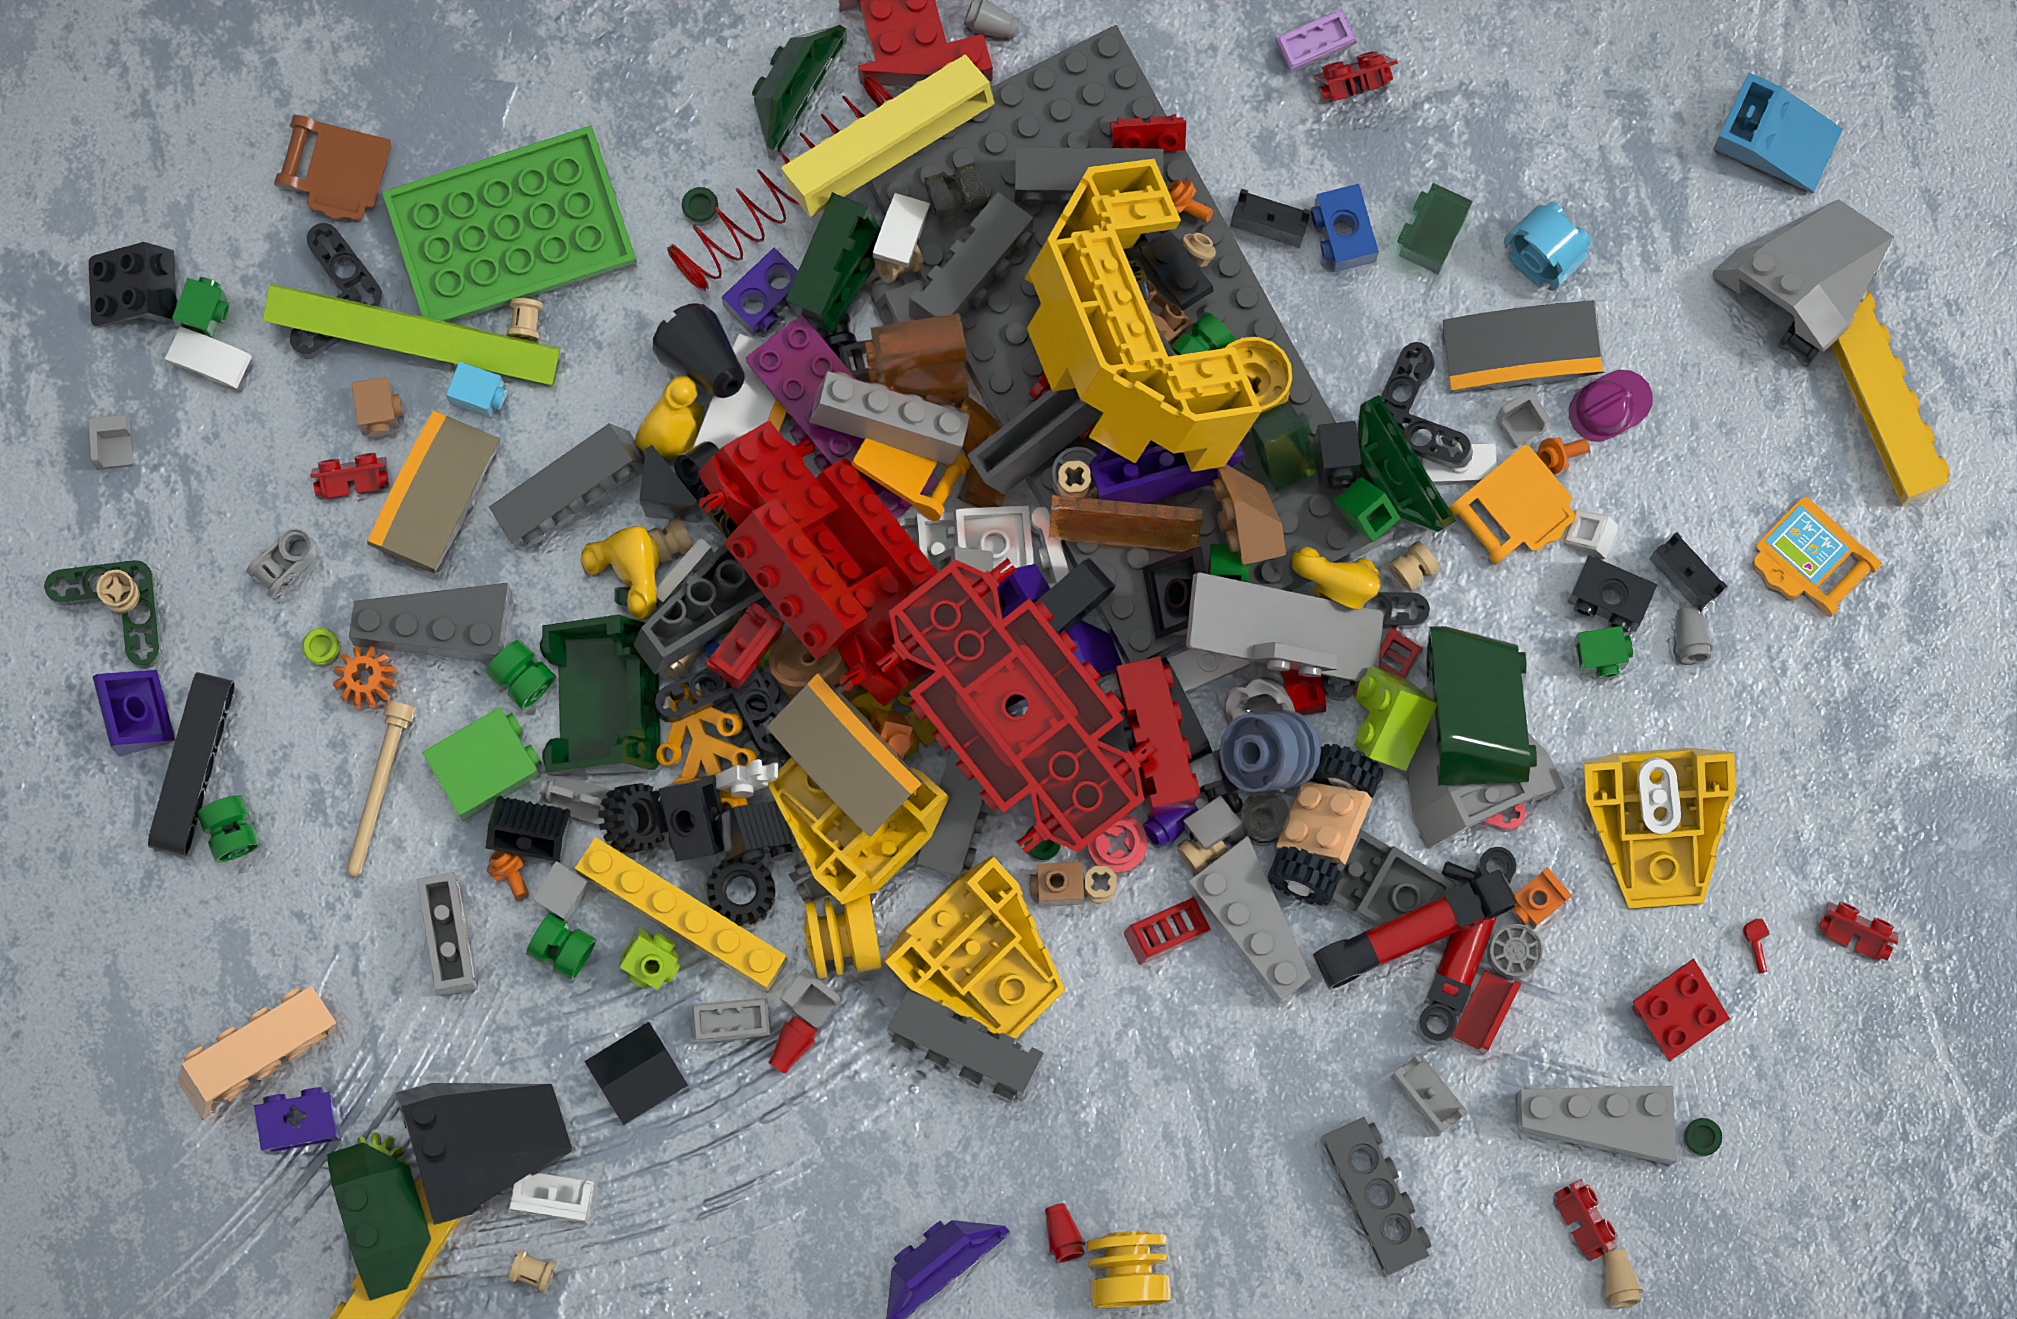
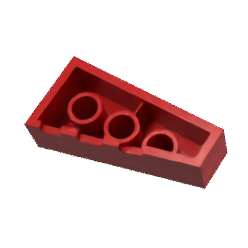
M1158 656L1116 666L1115 673L1123 706L1125 707L1127 723L1131 728L1135 748L1149 738L1152 744L1141 753L1143 754L1153 745L1159 750L1140 764L1150 816L1193 807L1197 796L1200 795V788L1196 773L1191 774L1188 759H1192L1187 737H1181L1178 723L1183 722L1178 700L1172 701L1169 687L1174 686L1169 664L1162 665L1161 657Z

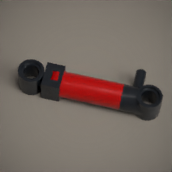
M1492 847L1482 854L1476 864L1475 871L1447 861L1443 867L1442 875L1464 884L1468 882L1470 884L1474 880L1488 874L1487 862L1496 859L1504 864L1505 876L1510 885L1512 877L1516 872L1517 864L1515 857L1509 850L1503 847ZM1497 917L1484 920V923L1462 933L1457 931L1450 935L1424 1000V1003L1429 1004V1006L1422 1011L1416 1023L1417 1034L1427 1044H1443L1449 1040L1456 1030V1015L1459 1016L1463 1012L1472 988L1471 985ZM1432 1015L1442 1017L1446 1023V1031L1440 1034L1431 1032L1427 1027V1018Z
M1496 870L1474 880L1470 884L1468 882L1444 893L1443 897L1352 938L1331 943L1316 951L1313 957L1328 989H1335L1352 982L1362 976L1363 973L1457 931L1462 933L1484 923V920L1500 916L1515 908L1518 902L1503 870Z

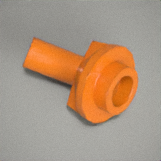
M1175 180L1167 186L1178 214L1184 211L1208 223L1214 210L1192 199L1196 189L1190 180Z
M1560 437L1547 438L1539 445L1538 457L1552 474H1558L1569 468L1568 458L1589 453L1591 450L1587 438L1564 445Z
M500 851L494 852L489 858L490 863L487 867V872L496 881L506 878L516 900L528 897L529 892L518 870L524 866V860L521 855Z

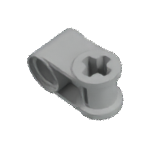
M289 529L250 563L246 573L251 577L255 576L269 590L268 595L274 599L284 593L295 579L314 562L318 553L317 545L309 534L302 529ZM297 540H305L307 546L304 553L299 556H291V545ZM267 569L271 570L276 578H272L267 573Z

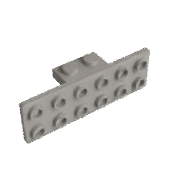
M1195 573L1192 581L1186 646L1191 649L1265 663L1267 668L1271 670L1289 671L1290 669L1299 670L1298 674L1301 676L1321 677V675L1360 682L1366 676L1370 666L1375 668L1379 666L1384 614L1382 611L1363 607L1358 610L1332 600L1205 573Z

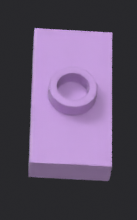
M1340 9L1277 36L1276 43L1290 72H1294L1356 45L1357 38L1343 9Z

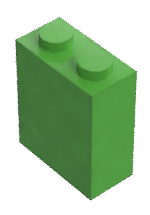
M501 707L422 752L463 822L493 805L500 795L505 798L541 777L536 767L542 764L531 744L524 748L517 736L523 732L513 713L505 716Z

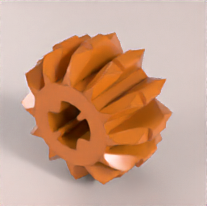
M356 646L353 648L355 658L350 659L346 654L340 656L346 667H334V674L342 678L333 682V686L336 690H344L340 696L343 702H348L354 698L353 706L356 709H360L363 706L364 699H367L369 707L374 709L376 708L374 698L378 695L385 702L389 700L388 694L383 690L384 688H396V682L391 678H387L396 673V668L394 665H386L389 660V656L386 653L376 657L374 646H369L365 656H363L360 647ZM367 670L371 675L368 677L369 683L366 685H362L359 680L361 672Z

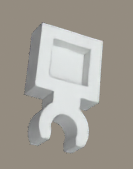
M757 759L749 762L747 767L740 765L731 767L716 774V789L729 791L731 796L737 798L751 797L755 791L768 786V782L778 779V763L762 766V760Z

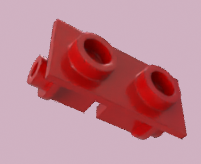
M1176 114L1149 117L1148 123H1143L1142 118H1117L1116 122H1110L1112 148L1164 149V152L1185 151L1187 122L1183 117H1177Z
M366 453L355 456V462L340 464V459L318 462V468H313L310 474L311 478L319 477L320 480L313 482L315 496H323V499L349 495L348 481L351 480L355 481L357 493L383 490V486L389 485L387 470L380 471V467L385 466L386 457L377 458L376 453Z
M1829 901L1827 913L1831 914V917L1829 918L1824 915L1818 926L1819 930L1824 931L1823 936L1848 946L1853 934L1860 938L1854 950L1877 961L1880 958L1887 961L1893 950V947L1888 945V943L1891 942L1895 945L1898 943V933L1893 931L1895 927L1880 918L1874 917L1873 921L1860 916V911L1848 903L1840 901L1836 905Z
M1581 1179L1570 1184L1573 1192H1570L1568 1186L1555 1192L1554 1194L1557 1198L1555 1204L1567 1225L1580 1219L1583 1226L1571 1233L1583 1256L1588 1255L1590 1261L1604 1254L1601 1249L1602 1246L1605 1252L1618 1247L1615 1242L1617 1234L1611 1222L1607 1218L1603 1219L1596 1205L1599 1202L1594 1190L1590 1185H1584Z

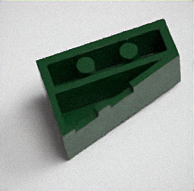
M833 192L831 193L786 298V302L796 317L803 315L810 324L831 333L839 324L875 268L873 250L881 228L868 207Z

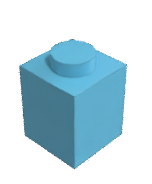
M459 361L446 396L451 405L491 418L495 409L500 410L502 408L507 389L503 388L504 383L500 375Z

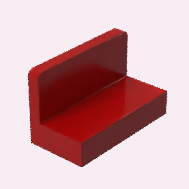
M1484 970L1451 1039L1485 1055L1522 983L1516 980L1510 983Z

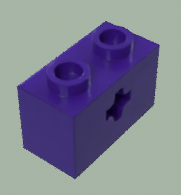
M323 1087L302 1090L300 1091L301 1097L286 1099V1094L264 1097L263 1104L254 1105L261 1151L268 1154L340 1141L341 1137L334 1095L330 1092H324ZM296 1110L306 1116V1119L300 1121V1127L298 1128L288 1122V1119L294 1118V1111Z

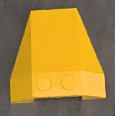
M1679 748L1614 753L1584 762L1585 801L1628 908L1704 903L1716 862L1715 855L1721 835L1724 834L1731 801L1733 802L1736 792L1734 752ZM1654 757L1668 761L1674 767L1677 775L1681 819L1674 830L1665 834L1651 831L1644 824L1641 817L1637 772L1644 761ZM1660 770L1652 771L1649 776L1650 781L1658 782L1662 777V772ZM1665 807L1656 808L1653 814L1654 818H1663L1666 814Z
M791 757L778 770V779L768 782V786L814 878L842 905L867 894L877 892L932 837L949 799V796L922 771L911 767V770L924 782L869 837Z
M990 856L961 874L960 877H956L901 930L884 959L889 968L911 990L952 1009L960 1016H966L982 1023L994 1034L1003 1033L1014 1039L1065 991L1051 956L1038 933L1036 922L1033 916L1030 915L1023 899V893L1019 884L994 856Z

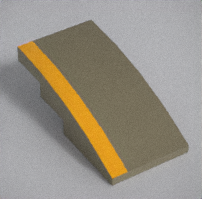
M433 410L383 505L367 540V545L435 574L467 517V510L483 483L484 473L500 447V438Z
M818 672L770 722L767 728L818 786L871 837L924 781L897 756L898 752L872 728L873 724Z

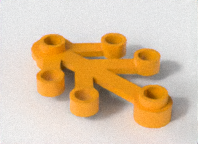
M687 687L684 688L685 695L683 698L673 701L670 697L669 707L673 712L678 711V704L683 699L689 698V705H694L689 697ZM695 688L696 693L704 698L702 693ZM710 707L681 721L672 723L667 742L660 745L656 752L657 759L662 765L669 766L680 762L682 758V749L680 747L687 728L693 739L681 777L675 779L672 783L697 778L702 763L707 775L715 774L716 777V774L723 772L717 755L730 760L733 767L736 765L745 766L740 760L742 753H745L748 758V763L745 767L749 766V762L757 760V755L753 749L748 747L740 748L708 734L702 722L704 720L717 725L719 733L723 736H733L739 734L742 730L743 722L741 717L735 713L726 714ZM728 718L731 719L733 722L732 731L728 730L726 727V721ZM667 748H670L673 752L672 760L666 757ZM719 790L724 812H726V802L730 803L732 808L749 805L746 798L733 797L731 792Z

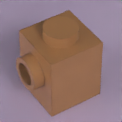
M388 377L351 383L357 424L362 434L368 433L370 437H380L388 435L390 429L399 428L397 417L403 416L400 394L393 395L392 384Z
M1083 862L1037 864V874H1030L1031 897L1038 896V906L1083 905Z

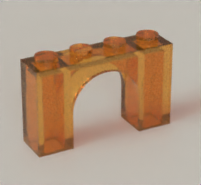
M960 313L870 328L872 341L865 342L869 384H882L891 391L904 395L914 394L923 398L924 401L940 406L969 401L968 383L964 362L967 361L966 344Z

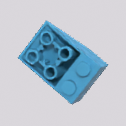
M1748 73L1713 149L1810 193H1814L1843 128L1783 87Z

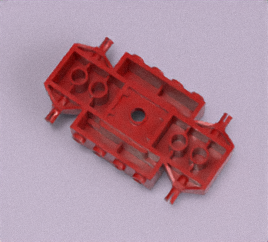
M769 420L721 447L700 469V479L710 494L699 500V507L702 508L706 505L702 510L705 513H709L716 507L723 508L738 527L723 543L813 657L818 660L838 648L840 656L850 668L848 673L839 678L840 685L848 682L843 689L850 690L857 684L863 685L878 703L886 706L936 672L906 659L904 661L901 660L885 674L881 668L891 661L892 658L888 659L881 666H878L875 661L893 648L892 645L895 644L889 611L936 575L938 571L859 472L852 466L847 457L824 469L815 478L803 460V457L814 452V443L807 446L811 440L806 438L802 442L792 445V443L783 438Z
M1008 558L990 572L980 571L955 559L889 611L895 644L892 645L893 648L875 662L878 666H881L888 659L892 658L891 661L881 668L885 674L901 660L904 661L906 659L936 671L909 692L913 700L908 704L921 721L928 717L935 725L937 730L932 735L942 748L947 751L952 747L957 753L960 760L955 764L970 782L973 778L979 781L984 788L979 795L992 811L999 807L1005 813L1031 792L1036 824L1031 831L1016 841L1021 847L1033 838L1030 843L1022 848L1026 854L1041 841H1046L1047 839L1079 852L1144 801L1139 767H1141L1140 764L1159 750L1153 745L1146 752L1141 753L1152 744L1149 738L1132 752L1128 751L1127 753L1098 741L1100 737L1124 719L1119 712L1125 707L1112 690L1104 694L1096 684L1101 679V676L1087 660L1081 664L1072 652L1078 647L1064 630L1059 634L1056 633L1049 624L1054 619V616L1041 600L1034 604L1029 598L1004 619L1002 618L997 587L1000 586L999 583L1017 571L1012 565L1003 573H1000L1011 564ZM1012 695H1021L1028 702L1026 713L1020 717H1013L1006 711V701Z

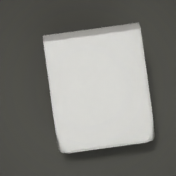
M1577 509L1575 513L1576 518L1571 523L1564 543L1597 557L1607 558L1618 531V525L1609 516Z

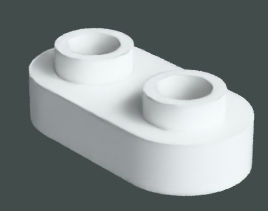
M1658 757L1647 759L1640 765L1637 772L1641 817L1644 824L1651 831L1658 834L1669 833L1678 826L1681 819L1676 771L1665 759ZM1654 770L1662 772V777L1658 782H1651L1649 779L1650 773ZM1658 807H1665V816L1661 819L1654 818V810Z

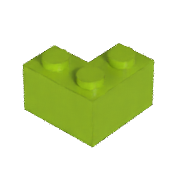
M1370 666L1366 676L1358 684L1355 700L1370 712L1365 722L1358 729L1357 740L1354 746L1371 759L1406 771L1436 709L1437 703L1407 679Z

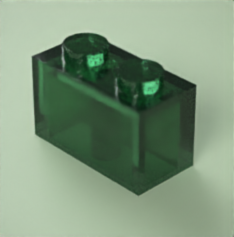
M1435 183L1432 184L1428 193L1421 191L1412 210L1418 213L1413 225L1405 223L1397 240V243L1402 244L1399 256L1439 275L1466 220L1473 201Z
M1287 401L1260 413L1252 425L1251 431L1261 468L1275 491L1315 474L1316 469L1313 458L1317 456V451L1311 438L1307 436L1311 432V427L1303 411L1297 413L1290 401Z

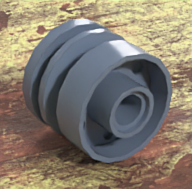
M1282 710L1238 716L1228 724L1223 733L1219 754L1222 768L1229 781L1240 790L1256 793L1290 789L1305 784L1313 777L1319 766L1321 747L1318 734L1307 718L1297 712Z

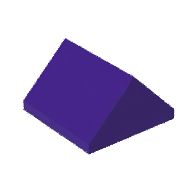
M157 670L103 673L92 676L110 747L119 757L175 741Z

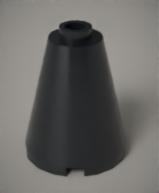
M697 303L684 305L674 310L673 312L676 316L668 323L663 320L653 337V352L660 363L681 376H688L696 385L718 398H727L736 394L744 383L745 374L716 313L706 305Z

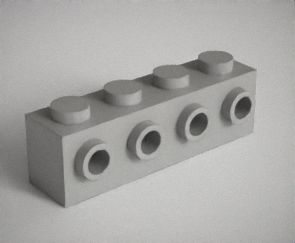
M827 371L817 389L809 422L859 438H868L908 453L952 465L963 447L970 415L959 412L957 408L950 405L940 406L924 401L923 398L914 394L904 395L891 391L882 384H868L855 380L846 373Z

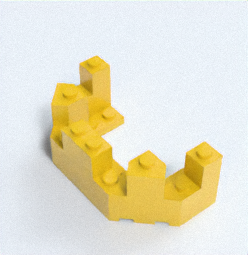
M1155 159L1088 167L1024 278L1034 285L1041 302L1027 330L1052 392L1076 388L1082 401L1103 412L1089 437L1133 463L1137 462L1150 440L1172 453L1183 452L1191 472L1224 467L1262 412L1235 347L1168 357L1123 250L1132 248L1140 234L1176 229L1181 221Z

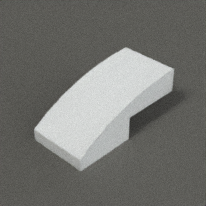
M895 193L873 250V258L908 268L917 240L920 238L930 203Z
M179 327L165 360L171 365L199 373L207 380L237 389L252 356L214 338Z

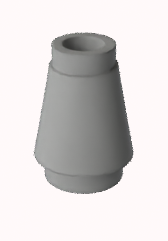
M972 0L963 25L970 27V32L1013 39L1020 19L1013 17V15L988 0Z
M1688 606L1677 611L1676 654L1681 656V662L1685 664H1697L1709 660L1713 645L1699 608Z

